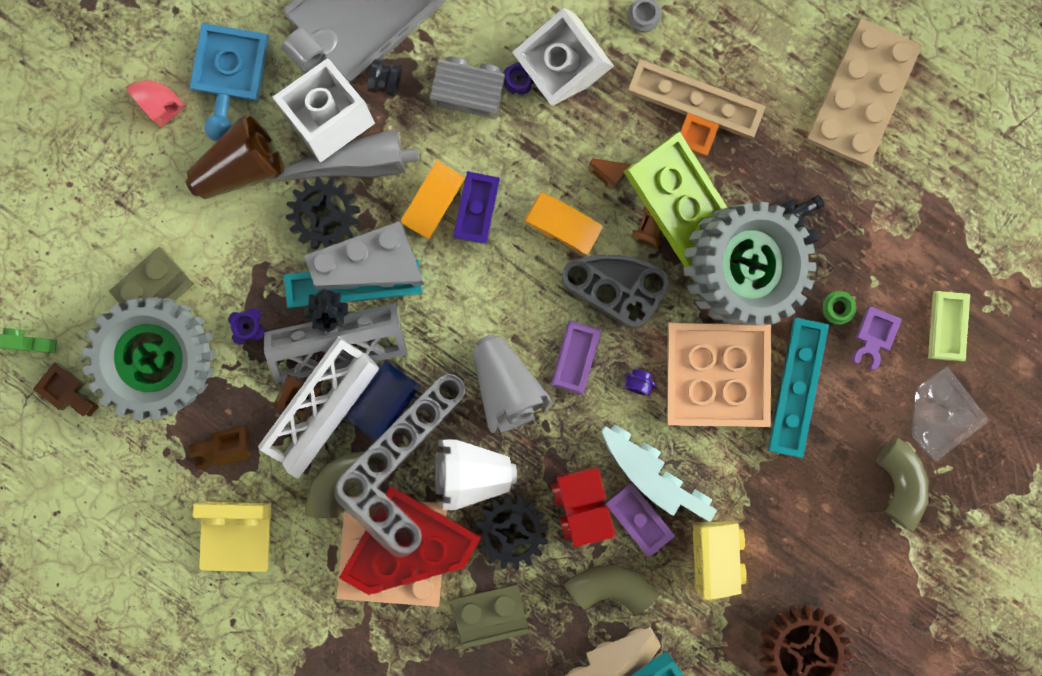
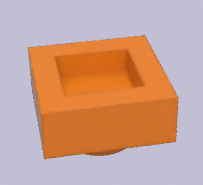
M687 113L680 133L694 154L706 158L719 124Z

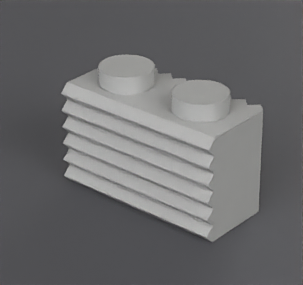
M450 56L447 61L439 59L430 94L431 104L441 108L497 119L504 89L505 74L499 73L500 68L490 64H481L480 68L467 66V61L458 57Z

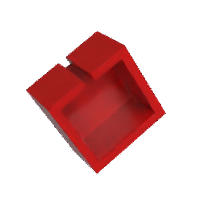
M591 466L556 475L557 483L551 484L556 505H563L566 516L559 518L565 541L572 539L575 548L615 538L616 535L609 507L605 506L604 503L606 495L599 468Z

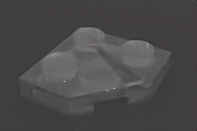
M948 366L942 367L917 386L911 435L931 462L938 461L989 422V419Z

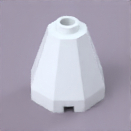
M438 440L437 446L444 447L443 453H436L435 490L436 494H443L444 501H437L439 509L457 510L509 492L511 484H516L517 468L516 464H511L510 457L459 440Z

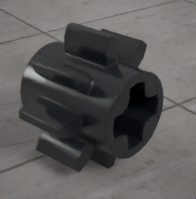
M323 289L316 296L309 295L304 317L306 319H313V329L317 328L329 333L337 326H344V316L348 315V303H340V292L335 293Z

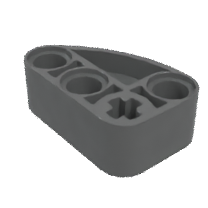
M597 255L573 260L564 267L561 276L562 284L567 291L629 329L642 327L650 319L669 287V278L662 269L646 261L622 255ZM581 269L585 272L586 282L582 285L571 284L567 278L570 270ZM647 276L657 277L661 283L660 291L657 293L648 292L644 287V278ZM602 286L610 287L615 294L614 301L609 304L600 302L596 296L597 289ZM634 305H638L640 307L639 314L643 316L642 319L636 318L634 321H631L628 318L630 312L626 310V307L633 308Z

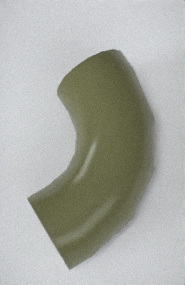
M896 436L885 445L876 459V463L890 474L894 483V495L884 513L905 529L913 532L920 523L928 505L929 479L922 460L902 439Z
M366 451L345 453L323 467L311 483L305 504V516L314 518L339 517L340 505L335 498L336 485L341 476ZM371 458L367 461L369 469L375 473H378L379 458ZM352 482L344 484L342 487L344 494L358 485Z
M617 565L591 567L572 577L564 584L565 588L584 611L601 600L612 599L621 602L629 609L633 616H637L650 607L660 596L657 589L639 573Z

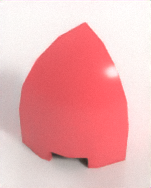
M147 79L133 82L126 86L127 91L151 120L161 128L187 107L178 95L163 83Z

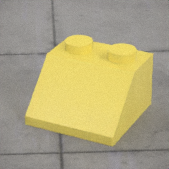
M734 521L692 522L695 591L704 600L741 594V585L746 584L745 564H740V550L745 549L744 530L739 529L738 523Z

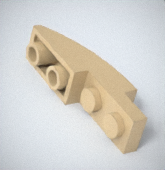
M651 627L633 630L628 633L627 637L615 642L608 641L599 644L595 650L587 653L590 666L576 667L565 676H631L652 660L661 647L660 642Z

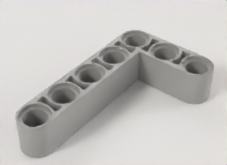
M446 374L438 378L341 476L335 488V498L339 505L389 553L396 557L408 556L418 547L421 540L420 530L378 487L461 401L465 394V386L463 381L456 375ZM439 388H451L455 393V399L448 400L443 398ZM418 410H426L432 416V422L428 424L421 423L416 418V412ZM398 433L403 434L407 437L409 446L398 448L392 442V436ZM371 458L381 459L385 464V471L381 473L371 471L367 461ZM349 482L357 484L361 489V495L357 498L347 497L343 492V485ZM375 506L382 508L386 513V521L382 523L372 521L368 510ZM395 532H407L411 536V546L407 548L398 546L394 540Z

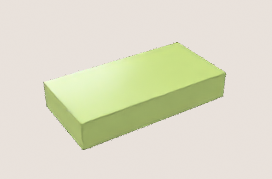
M933 292L928 359L966 361L970 294Z

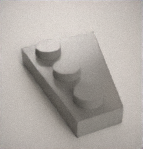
M401 221L304 255L317 290L353 289L359 286L380 285V287H394V284L424 285Z

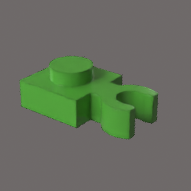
M3 328V334H0V349L56 353L57 340L25 337V330Z

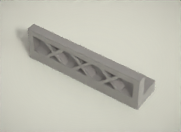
M396 303L349 313L344 316V326H337L329 333L317 328L313 329L312 322L265 332L264 354L275 384L284 382L287 374L297 378L310 376L319 364V362L310 359L313 353L320 351L327 353L338 337L351 345L357 344L364 347L362 352L368 355L374 362L406 355L407 348L400 326ZM395 335L397 345L385 348L376 344L380 338ZM342 349L334 360L335 370L347 367L354 356L344 352ZM291 359L298 363L294 368L280 371L277 361Z

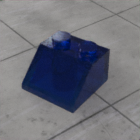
M385 361L383 365L376 364L380 369L349 409L350 412L346 416V418L375 441L398 420L422 386L388 361Z

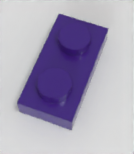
M467 171L453 235L454 239L487 245L500 184L499 177Z

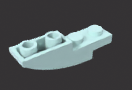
M615 424L611 429L606 426L602 428L600 433L610 454L626 477L640 492L672 516H674L681 504L711 522L717 512L716 509L709 506L712 502L711 498L696 489L691 495L680 488L683 481L666 471L663 476L658 475L665 463L658 458L661 453L660 451L645 442L640 447L629 441L631 434Z

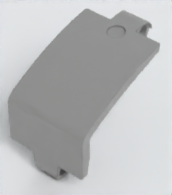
M293 0L286 6L284 14L297 30L286 38L282 44V49L305 74L328 58L351 84L371 68L374 59L381 60L446 0Z

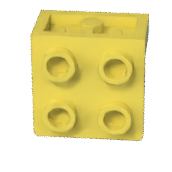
M203 501L193 504V518H201L200 570L266 572L269 570L271 503Z

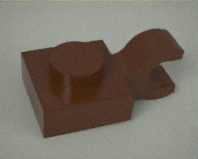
M54 362L33 388V390L58 410H65L69 405L81 416L87 415L91 417L99 408L94 401L79 392L85 383L60 363Z
M246 425L213 433L212 441L196 442L189 445V457H195L196 470L210 467L213 461L216 466H222L250 459V434Z

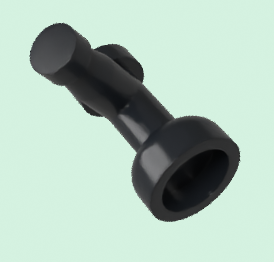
M817 195L799 205L795 199H792L782 204L781 207L785 208L784 215L793 213L799 219L794 225L795 228L805 227L807 229L802 218L814 210L823 208L824 201L821 196ZM807 229L809 236L803 240L805 245L813 244L821 237L815 229Z

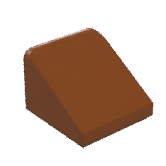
M593 158L589 162L588 171L607 187L614 190L625 177L623 171L631 165Z

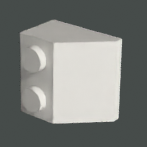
M565 8L560 10L513 51L515 57L552 106L588 88L614 67L577 15Z

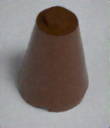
M245 115L239 118L187 171L188 179H186V185L194 196L209 199L276 178L284 172V164L279 151L272 153L268 143L273 140L264 127L254 117L249 116L246 118Z

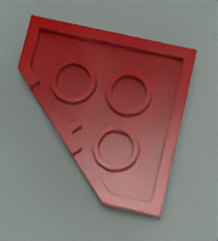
M390 486L385 496L419 528L421 534L420 544L408 556L396 557L389 553L365 530L339 579L367 595H372L394 587L404 586L440 574L464 569L481 536L397 488ZM378 507L372 521L376 523L386 521L385 511ZM395 532L394 540L398 546L402 548L411 546V536L407 532Z

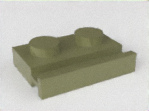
M159 246L110 289L109 292L118 303L127 302L126 300L145 297L177 300L194 285V282L187 277L170 255Z
M518 583L451 599L462 649L529 634Z

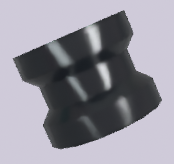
M374 59L368 78V92L376 93L377 91H382L388 97L395 98L401 81L402 65L395 63L390 66L384 64L380 59Z

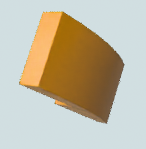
M436 160L402 217L401 223L429 239L466 177Z
M543 192L538 194L524 220L525 223L548 238H556L582 256H588L603 228L602 225Z

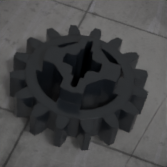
M319 176L316 177L315 185L313 186L305 180L303 182L305 188L303 192L296 189L293 190L297 200L296 202H287V206L293 210V213L286 215V219L289 222H295V225L289 229L291 233H302L299 237V242L304 245L311 240V248L317 250L320 243H323L324 248L332 246V242L337 244L343 242L342 237L344 235L349 238L354 237L349 229L351 226L360 225V222L353 218V215L360 213L361 210L359 206L351 205L357 199L354 193L345 195L348 190L346 184L342 183L336 188V180L330 177L327 184H324ZM320 193L318 198L307 202L310 197ZM336 196L342 200L345 212L337 210L335 206ZM326 207L331 214L329 217L324 216L321 221L316 214L318 211H324ZM302 215L309 218L312 222L310 226L311 232L305 228ZM335 226H341L334 233L327 235L328 230H330L331 228Z
M505 495L504 504L500 505L496 499L492 500L494 509L490 511L483 508L481 511L486 520L476 521V526L483 529V532L478 533L481 536L480 540H484L485 543L480 547L479 551L480 553L487 551L491 553L488 560L490 564L499 559L501 560V569L504 570L507 563L512 562L514 569L519 570V561L524 560L528 566H531L532 560L530 556L532 554L539 557L542 556V551L538 548V545L548 544V539L541 536V532L549 530V526L540 524L539 521L545 514L544 512L536 514L533 512L536 505L534 501L525 506L523 505V496H519L517 502L514 503L511 502L509 495ZM512 509L510 517L501 522L493 520L500 512ZM523 513L531 518L535 531L525 527L522 522ZM511 523L516 524L517 531L522 533L521 536H515L513 541L507 540V534L501 530L509 528ZM489 533L499 538L502 544L501 552L493 546ZM523 543L531 544L526 551L512 555L514 548Z

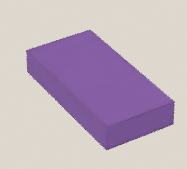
M569 320L550 386L583 395L601 329Z

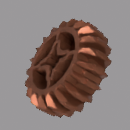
M804 604L800 615L796 606H790V617H787L783 611L777 612L781 622L777 625L774 621L769 620L767 624L773 629L772 633L761 632L760 636L768 641V644L758 645L760 653L768 654V656L762 657L759 660V664L762 667H769L764 673L765 676H807L810 668L817 665L824 668L814 676H839L840 670L845 673L850 672V667L843 663V660L853 658V654L850 651L843 650V648L852 644L851 639L848 637H841L845 633L846 628L842 624L835 626L837 617L833 614L825 617V610L820 607L813 613L811 606ZM809 625L808 629H804L798 638L790 639L785 637L791 630L799 626ZM821 628L826 633L830 642V656L824 654L819 649L821 638L818 634ZM807 645V647L811 649V651L818 657L810 654L809 657H806L804 655L803 659V657L792 647H795L797 649H801V647H804L806 649ZM780 648L791 653L790 666L792 670L790 675L784 672L780 664Z

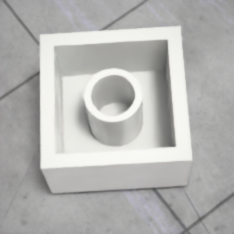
M328 58L273 96L284 118L319 162L325 160L375 124L365 101Z

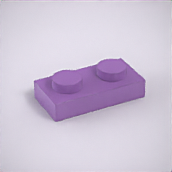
M632 482L605 502L606 506L609 507L610 511L648 558L675 537Z

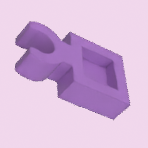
M867 307L855 339L864 343L861 348H858L853 353L852 363L858 364L862 355L868 354L871 358L868 369L871 371L876 370L881 362L879 349L890 350L902 319L874 307Z

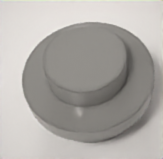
M636 0L631 4L628 11L630 25L640 32L652 31L661 20V9L654 0Z

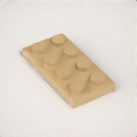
M861 18L857 23L805 141L864 168L869 167L923 45Z

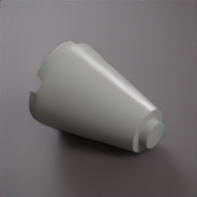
M488 335L476 342L477 347L473 350V357L490 433H495L497 427L500 432L520 427L534 420L533 414L539 408L545 413L552 407L553 402L550 396L502 337L495 338V335Z

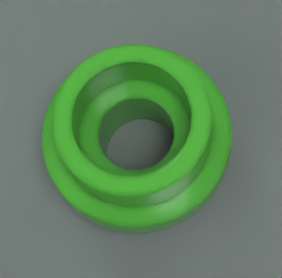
M844 291L832 292L822 302V314L832 324L842 325L848 323L856 313L855 300ZM835 302L843 305V312L841 314H836L833 311V304Z

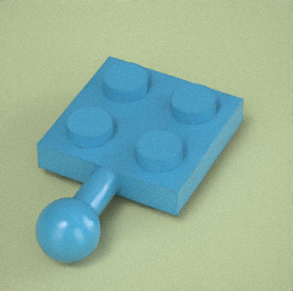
M201 23L189 88L193 92L217 95L214 113L204 124L205 134L211 140L217 141L231 127V123L227 119L230 98L258 102L270 40L268 34Z

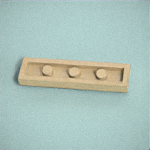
M642 59L639 60L627 92L681 114L687 115V113H691L719 124L718 128L753 140L766 108V106Z

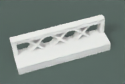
M338 337L258 446L259 450L281 462L287 473L299 479L380 368L368 355ZM342 349L354 356L347 367L335 370L334 360ZM331 379L332 388L328 394L315 397L313 388L318 381ZM311 406L312 415L309 420L294 424L293 416L300 408ZM291 434L292 443L284 453L272 447L278 436Z

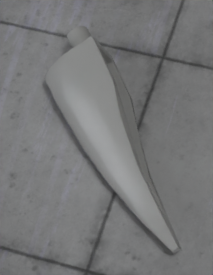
M396 129L350 141L322 162H319L315 155H311L286 167L282 174L270 179V182L308 179L319 176L377 178L405 173V163L419 161V154L417 148L402 150L399 133Z

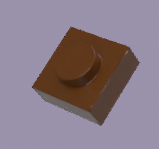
M287 374L274 402L275 409L284 411L305 383V380ZM315 385L313 388L314 395L318 397L320 388L318 385ZM311 406L298 409L294 416L307 420L311 412Z

